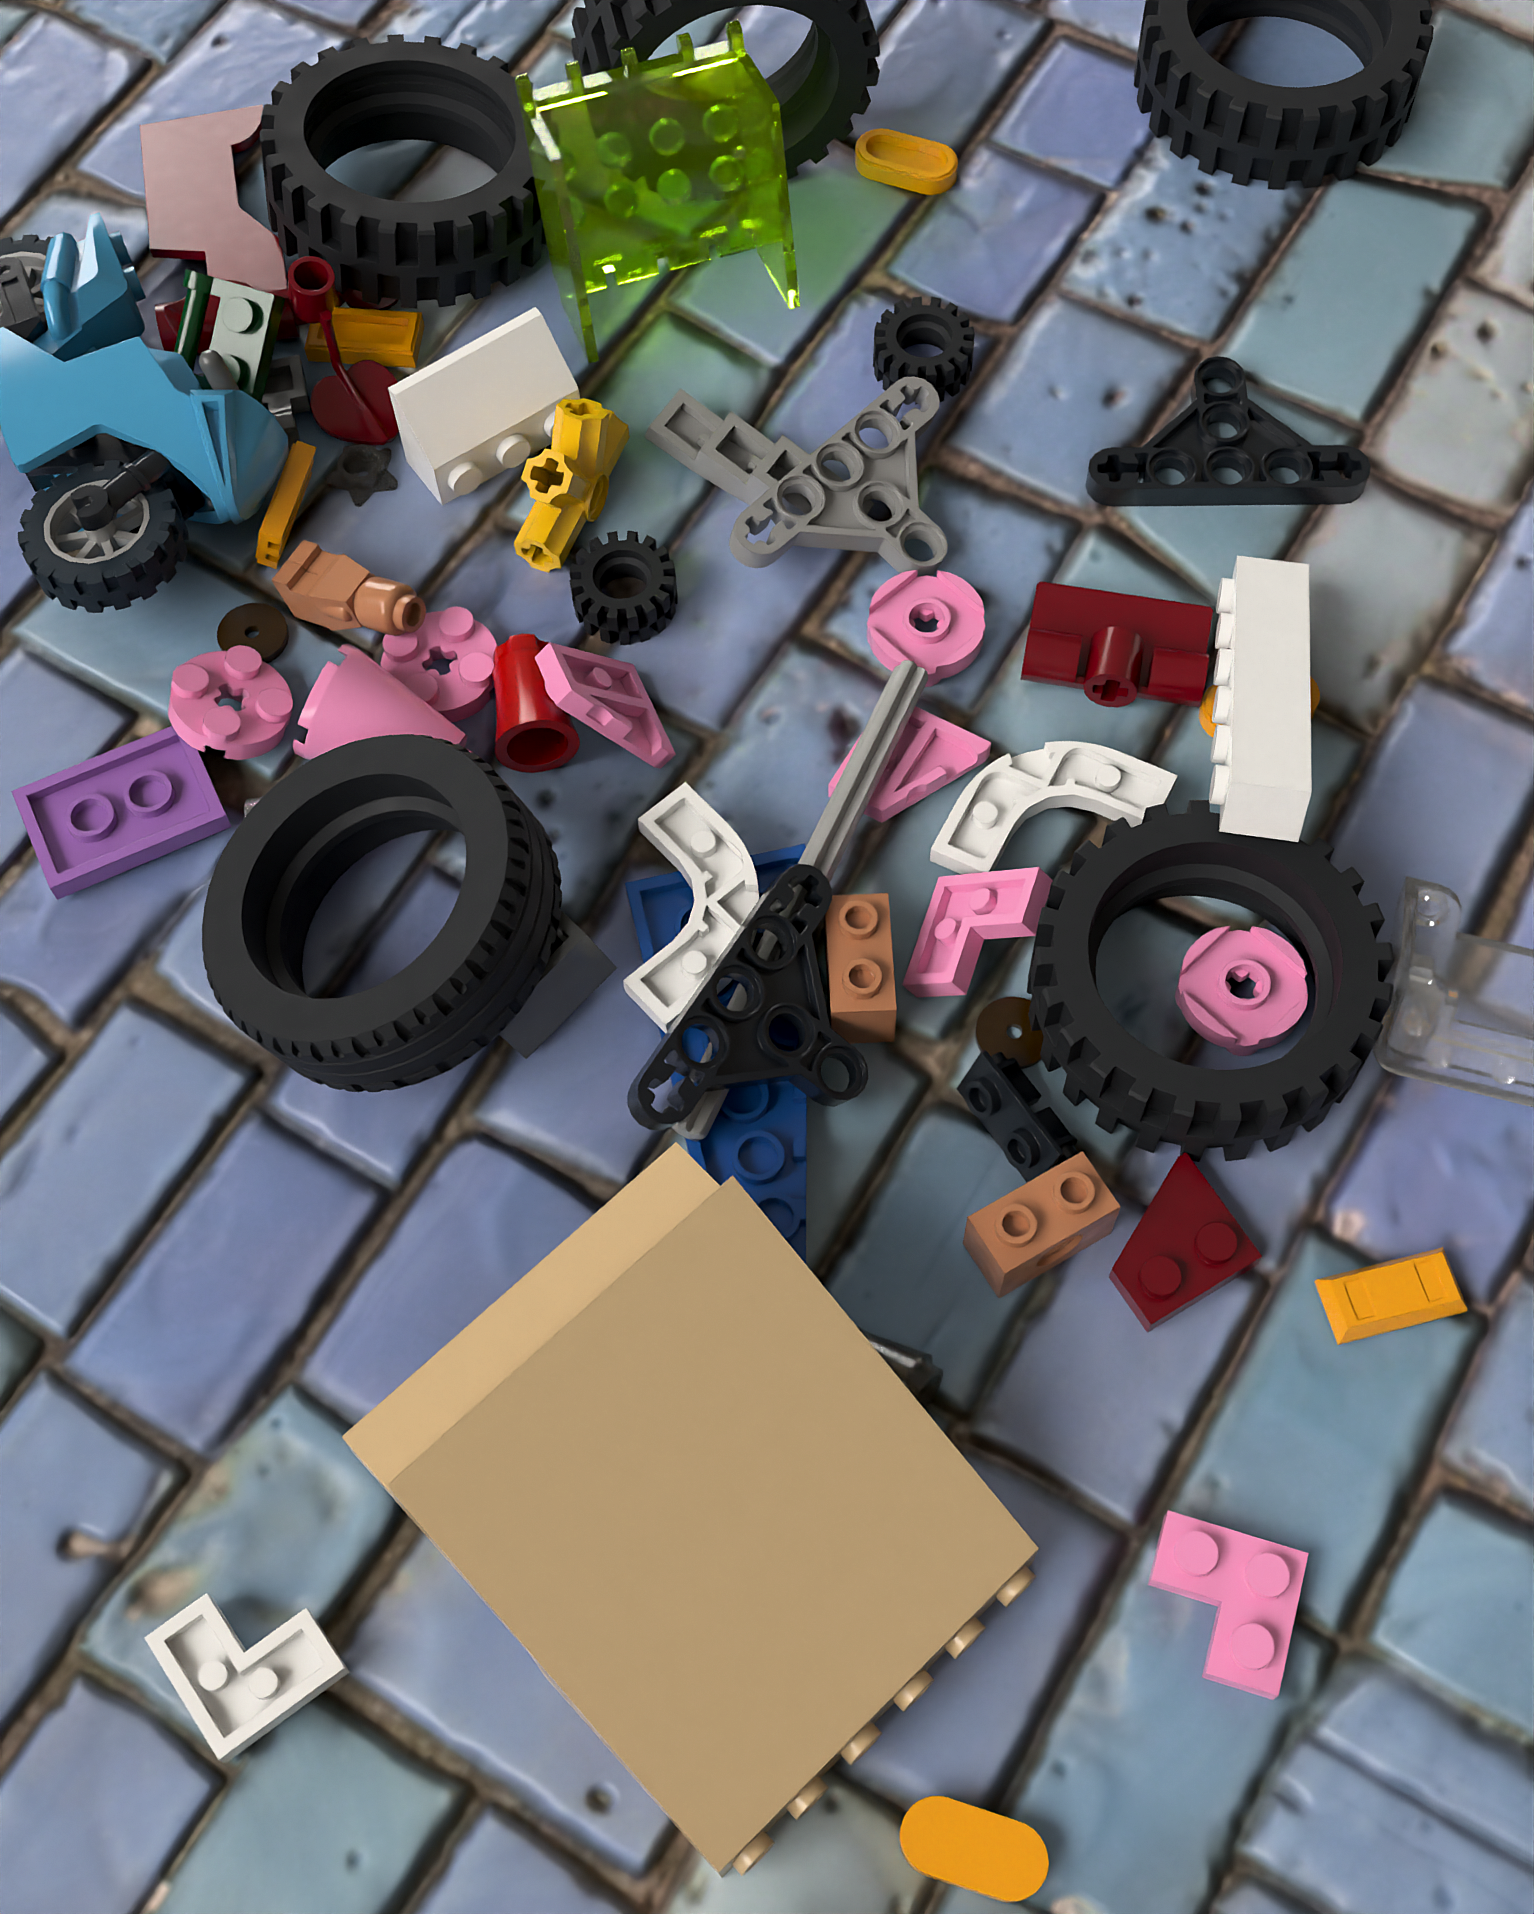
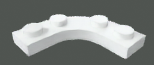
M1045 742L1044 749L1026 752L1012 758L1008 753L986 766L965 787L931 848L930 861L959 874L992 872L1011 837L1023 822L1046 809L1079 808L1095 812L1114 821L1124 817L1131 828L1142 824L1147 807L1167 803L1175 787L1178 775L1120 751L1086 742Z
M686 782L639 817L638 825L639 831L681 872L693 890L694 904L686 926L672 942L623 980L625 992L665 1033L670 1029L759 900L757 875L746 846L731 826ZM757 929L754 930L751 937L752 946L755 940ZM732 978L720 979L717 985V994L731 982Z

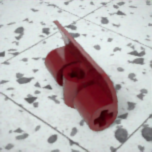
M1039 582L1036 586L1020 680L1082 689L1089 700L1105 707L1126 706L1132 703L1135 698L1199 708L1204 693L1209 663V654L1206 653L1213 609L1203 605Z

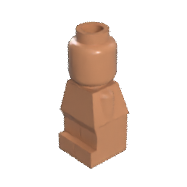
M306 540L299 544L288 558V561L283 564L271 580L294 617L327 627L331 631L364 626L387 635L400 636L406 632L412 633L417 631L423 624L426 615L424 601L417 597L416 592L409 585L375 576L344 553L336 555L323 551L319 544Z

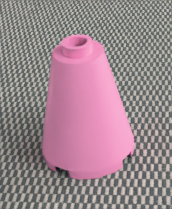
M344 644L338 651L346 658L340 666L330 661L327 662L301 712L298 725L308 729L305 744L295 739L293 741L294 753L311 760L347 743L371 737L400 734L426 735L448 740L453 744L465 747L467 735L360 649L350 644Z

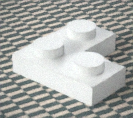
M206 1593L144 1637L216 1757L225 1764L350 1672L313 1614L307 1608L246 1651L214 1598Z

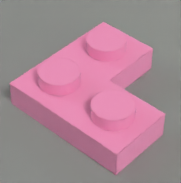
M1040 867L938 877L902 985L917 998L967 995L985 939L1036 936L1041 909L1046 905L1053 880Z
M1168 1510L1163 1519L1148 1585L1218 1607L1202 1678L1274 1700L1279 1696L1309 1553Z

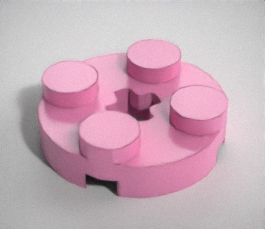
M918 570L902 572L887 580L873 595L867 621V641L876 658L890 671L893 672L894 668L904 660L914 661L917 666L924 668L928 673V681L925 687L934 686L942 678L954 676L966 669L980 653L986 627L982 599L968 582L952 573L937 570V577L928 575L918 576ZM920 618L922 621L928 622L934 618L939 622L937 623L936 631L926 633L915 629L916 624L914 620Z
M455 606L444 611L426 613L424 622L417 631L412 633L406 632L400 636L387 634L384 636L382 642L384 652L380 662L381 667L451 723L476 714L491 699L489 692L494 687L492 672L495 665L493 655L497 643L488 628L474 620L469 610ZM439 659L453 660L449 664L450 672L445 675H439L436 669L427 670L432 662Z
M238 645L231 647L228 651L200 654L177 666L173 671L168 716L176 733L191 747L205 752V746L207 745L216 750H224V758L244 760L268 753L282 740L285 728L291 718L293 708L292 694L285 679L272 666L263 662L261 655L255 649ZM227 698L239 701L242 705L240 711H235L230 705L220 707L218 703L220 699Z
M1230 926L1207 932L1189 948L1180 969L1175 1000L1178 1007L1182 1010L1186 1021L1199 1035L1217 1046L1225 1047L1233 1055L1243 1057L1252 1055L1258 1049L1276 1045L1289 1036L1296 1028L1308 1001L1307 985L1305 982L1307 971L1303 959L1295 948L1276 933L1254 926L1251 927L1250 932L1243 930L1229 931ZM1232 977L1234 980L1242 982L1250 978L1256 983L1252 992L1255 998L1240 999L1230 993L1231 986L1226 980Z

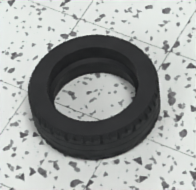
M400 734L371 737L334 748L311 759L278 782L250 810L224 848L208 887L202 923L203 961L207 970L210 988L213 990L217 1002L223 1007L224 1013L241 1031L295 1072L320 1085L326 1084L330 1088L337 1090L345 1089L349 1092H362L366 1090L368 1092H381L383 1090L390 1091L415 1085L438 1076L472 1057L500 1034L520 1012L544 973L555 944L562 904V891L560 889L561 873L558 868L557 855L552 849V842L539 820L494 769L478 755L470 753L463 746L453 744L448 740L433 738L432 736ZM428 830L461 832L465 837L466 867L461 890L445 925L424 952L398 974L366 991L331 999L308 997L305 992L302 971L305 941L317 909L337 880L367 853L393 839Z

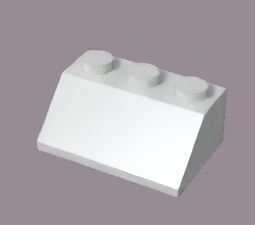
M536 307L388 388L406 461L442 506L460 495L471 493L481 483L508 468L520 465L527 457L552 443L556 405L563 399H580L579 388L542 314Z

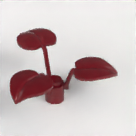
M305 256L297 259L288 270V289H280L277 293L278 296L285 298L282 314L286 307H290L292 312L302 321L310 324L321 323L332 368L336 375L319 380L312 390L310 407L316 423L327 434L341 441L369 445H385L392 442L399 434V429L388 388L398 383V381L386 367L373 360L359 361L346 371L341 361L332 322V313L335 307H341L345 302L350 308L388 310L399 300L382 297L380 304L377 305L362 301V292L348 288L344 294H341L335 288L334 271L328 262L315 256ZM226 280L229 282L253 288L244 282H240L237 280ZM211 294L198 348V356L210 348L221 297ZM186 297L164 306L165 318L176 336L178 335Z

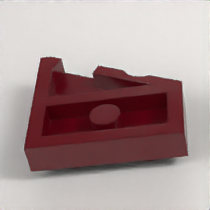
M1185 1152L1177 1157L1113 1265L1109 1278L1148 1333L1257 1266L1262 1255Z

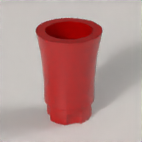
M524 633L510 636L505 643L495 647L493 655L495 666L492 674L496 695L497 718L495 755L498 761L509 769L535 773L555 769L571 760L579 749L580 739L570 714L556 706L555 702L547 694L545 680L534 658L549 642L539 640L535 634Z

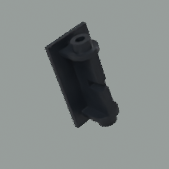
M986 1050L982 1051L956 1089L966 1101L970 1111L979 1118L1003 1150L1009 1163L1018 1170L1024 1180L1029 1182L1052 1169L1055 1165L1057 1166L1078 1154V1150L1074 1147L1078 1141L1077 1138L1068 1131L1050 1106L1036 1113L1030 1109V1106L1036 1104L1042 1096L1021 1070L1018 1061L1015 1058L1007 1059L1002 1052L990 1056Z

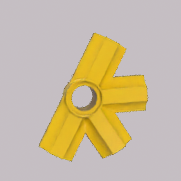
M585 398L575 400L563 399L559 402L555 410L551 450L545 448L537 457L526 460L521 479L526 482L530 490V497L535 499L536 502L514 541L516 554L525 559L532 568L548 573L555 568L561 569L586 520L594 522L603 510L608 495L609 476L630 436L628 425L622 422L613 411L602 408L601 403Z

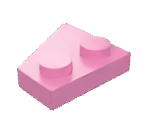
M551 642L534 657L545 680L546 692L555 702L556 706L654 768L661 769L676 755L634 664Z
M915 706L863 814L883 823L986 762L990 755L991 742ZM860 737L828 784V797L831 798Z

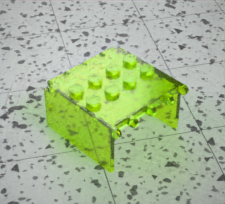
M738 20L726 22V41L693 48L688 32L676 35L678 53L638 63L634 47L621 49L623 67L582 77L577 60L565 63L567 81L532 90V84L527 73L515 76L553 276L559 288L564 311L588 363L599 361L587 293L607 288L605 273L612 272L616 285H621L658 275V259L664 258L666 268L670 272L710 261L709 246L715 245L719 258L753 250L757 246L759 257L789 309L800 307L780 105L744 47L743 32Z

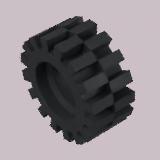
M922 296L912 297V307L907 308L904 301L901 300L894 304V313L886 309L881 315V323L877 322L874 329L873 367H875L874 375L877 382L883 380V389L886 391L896 381L904 377L915 376L933 385L938 392L940 402L944 401L945 390L952 397L960 392V384L966 386L969 381L973 363L975 332L973 326L969 327L970 319L964 312L957 316L958 306L951 302L945 309L940 308L941 299L931 297L930 305H922ZM915 344H929L938 347L943 352L933 357H916L905 352L904 349Z
M617 531L607 533L608 543L604 545L597 536L589 541L591 553L581 548L576 554L577 564L571 563L569 571L573 606L579 623L584 621L585 631L591 636L599 630L601 641L611 643L614 634L619 635L620 645H631L630 635L638 634L641 643L650 640L649 628L652 627L660 634L666 628L665 618L673 619L676 613L675 604H678L675 566L673 560L669 558L668 550L664 546L657 549L656 539L648 535L642 543H639L638 532L627 531L626 540H618ZM617 578H636L646 584V588L641 593L630 598H612L602 592V588L607 583Z

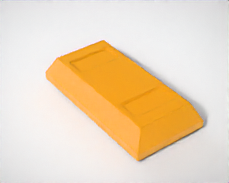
M1443 1247L1314 1281L1337 1345L1468 1311Z

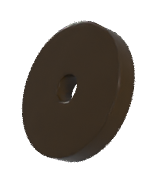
M247 603L234 608L224 616L217 630V641L221 651H228L231 647L238 645L248 646L255 649L261 655L262 661L267 664L281 655L289 640V629L284 616L273 606L264 603ZM251 632H259L254 638L247 637Z
M1012 996L1003 997L988 1004L980 1013L975 1028V1038L981 1052L986 1050L990 1056L1002 1052L1007 1059L1015 1058L1021 1069L1029 1068L1041 1061L1040 1051L1044 1036L1041 1030H1031L1028 1015L1031 1001L1022 997ZM1011 1027H1015L1021 1031V1036L1013 1039L1007 1035L1006 1031Z

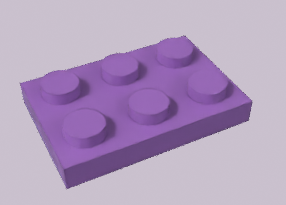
M173 726L11 791L49 888L57 900L232 827L199 751L187 744L176 733Z

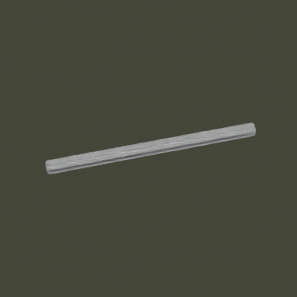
M904 660L894 668L798 864H807L819 869L828 878L829 883L928 681L927 671L917 666L914 661ZM799 884L793 888L795 894L792 901L785 910L779 913L787 919L806 904L804 896L807 890ZM765 929L755 953L766 961L778 960L780 955L778 938L772 932ZM740 983L727 1006V1009L731 1011H742L747 1003V994ZM711 1041L700 1063L710 1060L712 1055ZM729 1089L705 1092L692 1112L683 1121L672 1126V1129L679 1135L697 1142L700 1139H704L708 1135Z

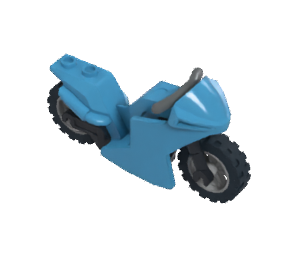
M100 212L89 216L86 238L79 242L75 241L72 234L65 232L54 237L48 236L46 240H40L38 235L32 234L23 235L22 240L13 241L12 237L0 239V426L16 469L20 473L26 474L34 491L37 492L31 499L33 503L31 510L25 509L21 516L20 523L24 531L18 532V543L32 574L50 599L54 600L57 597L62 606L72 610H76L78 606L85 607L89 613H102L104 607L114 606L115 610L125 609L132 606L130 602L139 597L146 600L158 592L156 586L162 581L168 584L177 573L175 568L177 561L183 562L186 557L187 547L183 540H189V532L185 521L192 520L222 524L232 520L236 525L247 520L262 507L266 494L272 487L289 455L288 436L275 416L256 399L240 391L222 356L217 351L206 350L199 357V365L213 389L202 390L197 378L182 355L146 347L140 338L145 330V323L136 302L147 298L134 267L131 266L123 269V266L131 264L132 260L120 231L109 234ZM81 549L75 557H71L70 555L65 553L67 551Z

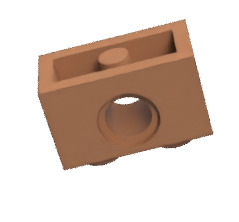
M888 893L832 895L831 904L824 915L830 1028L850 1044L894 1042L897 1007Z
M1082 1151L968 1216L963 1245L997 1297L1001 1298L1111 1234L1121 1206Z

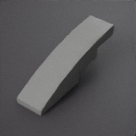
M681 388L650 424L645 435L647 440L690 470L749 505L810 455L783 434L776 443H773L732 411L724 420ZM821 464L822 471L828 478L837 482L844 481ZM788 493L782 497L783 505L791 513L806 515L812 512L811 503L803 495ZM867 500L862 504L866 514L869 513L875 504L871 500Z

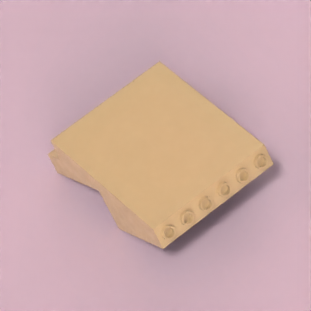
M677 1142L342 1436L355 1456L526 1649L548 1681L721 1878L733 1867L741 1876L753 1868L775 1844L767 1832L788 1811L796 1820H799L829 1789L821 1777L841 1757L850 1766L859 1760L882 1735V1732L875 1726L878 1719L894 1703L903 1712L910 1708L934 1682V1678L927 1670L946 1651L954 1659L961 1656L986 1629L978 1618L997 1599L1006 1608L1010 1606L1036 1578V1575L1028 1567L1033 1563L1039 1550L1037 1545L740 1183L732 1175L720 1186Z

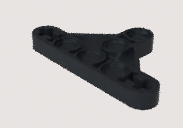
M1215 356L1203 360L1196 367L1190 393L1191 404L1142 447H1111L1095 453L1089 461L1085 484L1088 495L1095 502L1112 507L1334 505L1352 503L1362 495L1370 475L1371 465L1368 457L1362 451L1352 446L1312 445L1248 399L1243 368L1236 361L1227 357ZM1209 378H1221L1227 381L1232 386V389L1228 392L1216 393L1208 390L1203 382ZM1223 422L1233 426L1237 434L1230 438H1220L1213 435L1207 427L1212 423ZM1277 467H1286L1295 471L1300 480L1290 484L1280 483L1270 475L1269 471ZM1164 468L1175 469L1184 476L1185 480L1175 485L1165 484L1155 477V472ZM1218 468H1231L1241 475L1242 480L1235 484H1224L1217 481L1212 472ZM1313 469L1316 470L1314 479H1318L1317 481L1311 480ZM1333 470H1342L1343 475L1348 480L1341 479L1339 472ZM1137 471H1144L1143 483L1138 482L1139 472ZM1106 473H1116V478L1119 481H1109V476Z
M807 864L791 866L775 878L765 890L633 1080L627 1095V1105L632 1117L639 1125L649 1130L659 1131L670 1128L683 1121L692 1112L703 1094L709 1091L789 1081L813 1101L823 1106L835 1107L857 1097L865 1089L868 1081V1066L864 1056L830 1028L812 938L813 931L828 911L832 901V888L828 878L819 869ZM799 884L807 890L804 896L806 904L787 919L779 913L785 910L792 901L795 894L793 888ZM767 929L778 938L780 943L778 960L766 961L754 952L751 944L754 930ZM732 978L744 987L747 994V1003L742 1011H731L725 1008L719 1001L717 985L720 979ZM774 1018H784L796 1028L798 1044L794 1051H782L772 1043L769 1036V1026ZM686 1029H699L710 1038L712 1055L708 1062H695L684 1053L682 1036ZM825 1058H835L841 1061L847 1068L849 1083L843 1092L834 1091L823 1082L821 1065ZM674 1071L684 1076L685 1078L678 1081L668 1094L667 1100L674 1108L668 1106L660 1112L656 1111L651 1105L655 1099V1094L649 1088L655 1089L669 1080Z

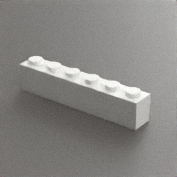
M1237 555L1232 579L1221 578L1216 613L1220 615L1216 630L1215 649L1219 650L1215 664L1213 684L1218 687L1212 713V723H1216L1211 748V763H1219L1221 765H1215L1213 769L1209 804L1220 805L1219 832L1298 842L1312 793L1309 564Z

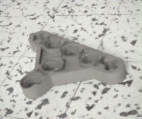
M915 376L904 377L896 381L741 512L735 521L729 540L731 553L736 560L748 567L764 568L774 563L792 546L878 552L899 573L918 570V576L934 575L947 554L948 543L942 530L919 509L915 440L929 428L939 409L940 400L938 392L933 385ZM912 402H916L920 405V410L916 407L911 409L902 417L900 423L895 418L902 403L909 405ZM864 428L878 429L886 436L888 446L881 449L869 447L862 441L859 431ZM828 460L839 461L848 468L851 478L841 482L831 480L823 473L821 464ZM788 493L801 494L811 503L812 512L806 515L793 514L783 505L782 497ZM871 499L882 501L891 510L892 518L887 521L873 520L865 513L862 505L863 502ZM770 519H772L775 526L772 528L766 543L759 540L752 544L747 540L749 533L754 536L759 534L768 526ZM909 539L923 540L932 549L933 558L929 561L915 560L906 552L904 542Z

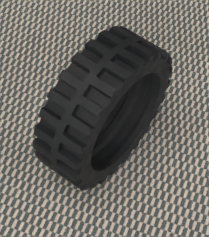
M584 0L585 8L576 7L573 13L572 26L575 38L571 39L572 54L594 136L599 139L601 151L609 161L617 158L621 173L628 178L635 180L640 174H643L647 188L660 193L669 185L677 188L679 197L695 199L698 191H712L714 199L730 197L731 189L748 186L749 192L754 193L764 190L763 182L781 175L785 182L799 175L797 170L799 165L809 159L817 164L829 155L827 145L834 138L844 141L853 131L851 116L853 113L863 115L871 102L866 86H876L878 83L880 70L875 57H879L881 54L880 46L866 0ZM761 5L791 10L813 21L800 48L780 69L763 81L739 92L715 98L684 99L658 93L637 81L646 61L667 38L685 25L708 14L728 8Z
M1146 0L1134 70V86L1139 88L1137 95L1138 107L1142 114L1151 112L1149 128L1157 138L1165 135L1171 138L1169 150L1180 159L1185 158L1188 154L1199 160L1198 170L1211 176L1218 169L1233 174L1231 183L1247 186L1249 179L1268 181V189L1284 190L1287 181H1302L1304 189L1321 186L1323 176L1334 174L1337 180L1341 181L1354 175L1358 161L1363 162L1369 167L1381 159L1384 146H1394L1401 136L1404 124L1408 122L1433 40L1434 27L1429 25L1433 13L1430 0ZM1249 17L1288 18L1316 26L1341 40L1359 58L1364 69L1348 78L1326 85L1313 87L1274 86L1245 78L1225 68L1202 48L1196 38L1218 25L1237 19Z
M404 34L387 35V42L370 44L367 37L351 40V49L338 52L332 46L318 52V63L312 66L302 61L291 69V84L279 81L271 91L272 105L266 104L263 107L261 114L262 130L260 131L268 220L271 230L278 232L279 246L287 256L290 257L298 254L299 258L315 256L328 262L334 271L337 292L344 294L348 288L362 292V301L377 305L380 304L382 297L400 300L401 308L417 309V301L437 300L439 307L456 305V296L470 293L474 300L491 295V284L500 281L506 287L520 279V264L522 263L532 268L541 258V245H548L553 236L557 206L559 152L557 122L554 119H550V105L543 95L533 97V83L522 73L515 77L509 75L508 63L498 57L492 56L487 61L477 56L476 47L460 43L457 49L442 46L441 38L425 36L423 43L404 41ZM392 140H423L449 145L470 153L489 165L497 175L481 187L457 197L431 202H399L358 192L337 181L325 170L347 153L370 144Z
M1189 800L1186 813L1169 815L1164 803L1147 807L1142 824L1131 828L1124 817L1108 824L1102 847L1098 848L1090 840H1086L1073 854L1070 873L1059 870L1050 886L1047 906L1042 907L1027 982V993L1032 994L1028 1013L1031 1030H1041L1044 1036L1040 1051L1041 1059L1048 1072L1060 1067L1064 1069L1067 1076L1062 1093L1075 1107L1086 1098L1099 1108L1095 1124L1109 1134L1114 1132L1119 1123L1138 1132L1139 1136L1135 1145L1137 1148L1154 1153L1158 1141L1180 1145V1155L1186 1152L1192 1161L1200 1162L1205 1148L1223 1147L1225 1161L1246 1159L1253 1142L1263 1139L1268 1151L1272 1152L1288 1145L1298 1126L1302 1125L1307 1132H1310L1322 1123L1334 1102L1340 1104L1349 1092L1384 1027L1381 1021L1391 1005L1394 989L1392 983L1384 982L1394 963L1392 943H1376L1375 941L1385 918L1378 903L1375 902L1363 906L1360 902L1358 895L1365 881L1354 867H1350L1340 873L1329 862L1335 848L1320 837L1310 846L1300 839L1298 842L1219 832L1220 813L1210 812L1209 800ZM1176 896L1215 898L1242 906L1258 914L1279 929L1292 942L1309 968L1316 988V1002L1308 1029L1299 1042L1282 1058L1251 1068L1235 1070L1199 1068L1171 1060L1152 1051L1131 1036L1114 1019L1098 993L1096 984L1097 953L1104 935L1114 920L1145 903Z

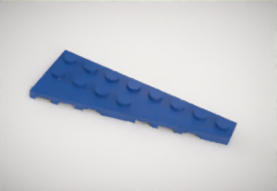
M805 843L750 855L757 875L759 899L775 878L789 867L798 864L806 848ZM680 871L625 883L626 895L643 964L672 942L689 921L694 904L693 890ZM757 929L752 946L754 952L765 929ZM734 979L717 994L719 1001L725 1008H727L739 984ZM774 1018L771 1021L769 1036L772 1043L782 1051H794L798 1044L796 1028L784 1018ZM658 1026L662 1040L666 1033ZM686 1029L682 1036L684 1053L691 1060L700 1062L710 1043V1038L699 1029ZM675 1071L670 1077L672 1088L678 1081L685 1078ZM789 1081L729 1089L708 1135L697 1142L685 1138L688 1154L720 1186L733 1175L806 1264L807 1095Z

